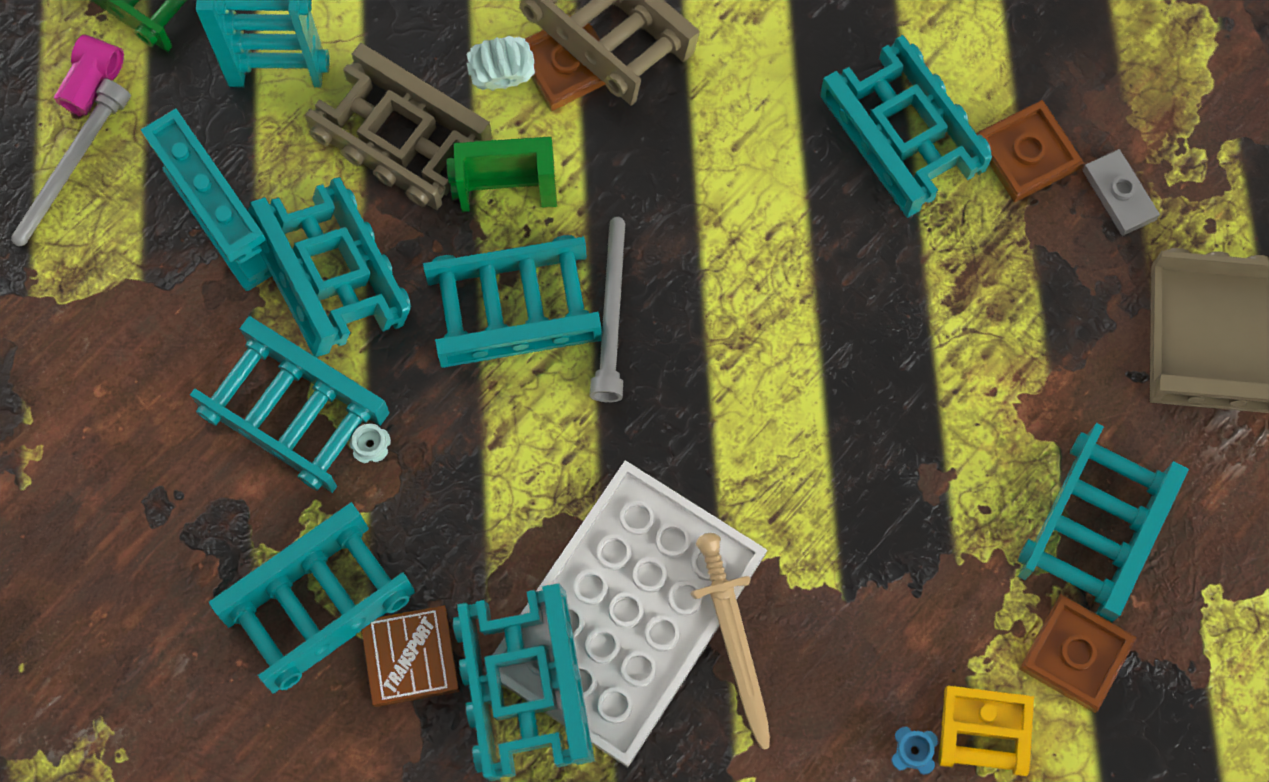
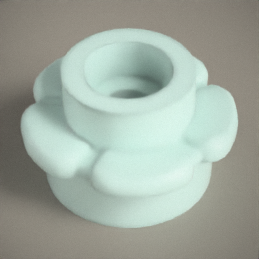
M372 423L358 427L349 441L350 448L354 450L353 456L362 463L383 460L388 454L387 447L391 444L388 432ZM368 441L374 442L372 447L366 446Z

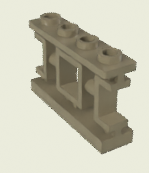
M360 43L351 54L353 63L351 65L347 64L343 69L346 81L353 84V88L336 109L319 99L315 104V111L312 109L307 111L305 118L310 129L309 134L324 146L332 144L340 149L343 157L355 166L363 164L373 170L374 176L385 185L392 187L395 184L405 190L406 196L415 204L421 207H425L427 204L433 209L438 210L442 205L441 198L444 195L447 196L451 191L448 179L441 176L440 172L446 166L447 158H452L454 155V143L492 140L490 122L363 43ZM371 82L387 91L376 107L364 100L373 89ZM393 110L419 125L401 149L375 134ZM354 112L366 119L357 130L358 138L342 129ZM435 121L452 131L441 147L428 140L437 128ZM418 152L430 159L421 172L423 179L406 169Z

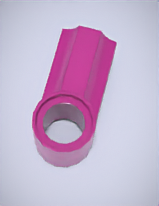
M87 34L80 36L72 50V66L54 96L56 103L75 115L87 116L97 98L96 90L103 79L113 81L119 74L124 61L123 49Z

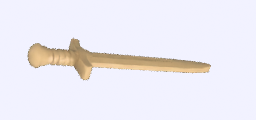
M705 533L697 539L696 546L701 554L703 553V557L705 556L706 568H708L709 579L712 583L711 586L693 590L691 596L694 599H700L710 594L749 726L758 745L765 750L769 748L768 721L734 592L735 586L749 585L751 578L744 576L728 581L724 572L725 568L722 565V557L719 554L721 538L715 533Z

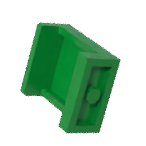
M552 136L454 143V158H447L448 182L451 183L452 199L460 200L462 212L470 211V191L539 186L541 208L557 207Z

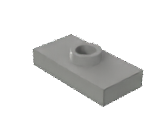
M1120 149L1084 166L1082 171L1122 236L1158 219L1160 216L1158 210Z

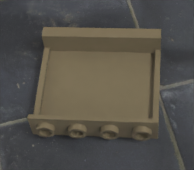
M1171 248L1160 252L1151 266L1150 403L1269 413L1268 256L1253 255L1247 258L1230 257L1228 253L1218 251L1210 252L1206 255L1193 254L1183 248Z

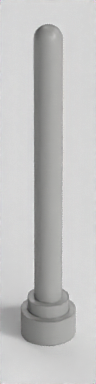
M103 79L96 90V107L12 234L11 239L16 246H24L28 242L111 113L116 114L118 109L123 110L128 103L131 94L116 82Z
M614 217L609 223L600 370L595 372V377L591 378L590 398L599 402H617L623 398V380L620 379V373L616 371L625 221L621 217Z

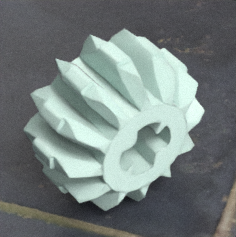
M507 36L505 38L496 37L493 40H484L482 44L474 45L467 53L469 76L472 78V83L482 90L490 89L493 91L495 89L518 86L519 83L527 82L535 73L533 51H530L529 43L521 37L513 38L512 36Z

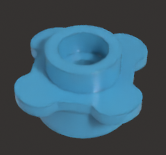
M908 727L898 729L895 733V740L898 743L896 754L892 756L893 766L898 770L906 768L918 769L924 775L932 772L935 768V762L932 757L934 755V747L938 744L937 736L931 731L924 733L911 731ZM912 747H917L919 749V753L917 755L911 753Z

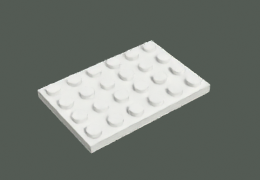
M625 460L536 591L543 590L542 586L560 583L566 591L592 745L628 768L720 626L710 594L700 599H694L691 596L693 590L711 586L712 583L709 579L708 568H706L705 556L703 557V553L701 554L696 546L697 539L705 533H715L721 538L719 554L722 557L721 561H723L722 565L725 568L724 572L728 581L744 576L751 578L766 555L767 549ZM745 586L734 587L736 600ZM529 604L526 605L521 614L530 613ZM541 606L544 624L521 628L524 648L545 645L549 650L550 662H554L546 607ZM505 637L493 655L507 653ZM538 660L499 668L503 686L527 702L544 699ZM485 665V667L483 668V671H484V673L487 675L486 665ZM555 691L558 709L544 713L565 726L560 691Z

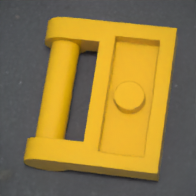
M946 686L938 755L939 766L953 767L954 763L1012 770L1013 775L1028 776L1031 758L1034 696ZM957 733L1015 740L1014 753L956 746Z

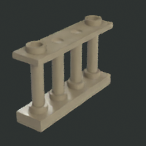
M520 0L519 9L527 20L539 25L601 79L612 94L621 97L629 105L634 104L637 100L641 83L639 76L668 52L673 53L682 62H685L694 54L700 33L694 25L664 0H591L571 17L555 5L558 0ZM612 4L617 5L630 16L599 41L583 29L586 24ZM640 28L645 29L658 41L626 66L611 53L612 50Z

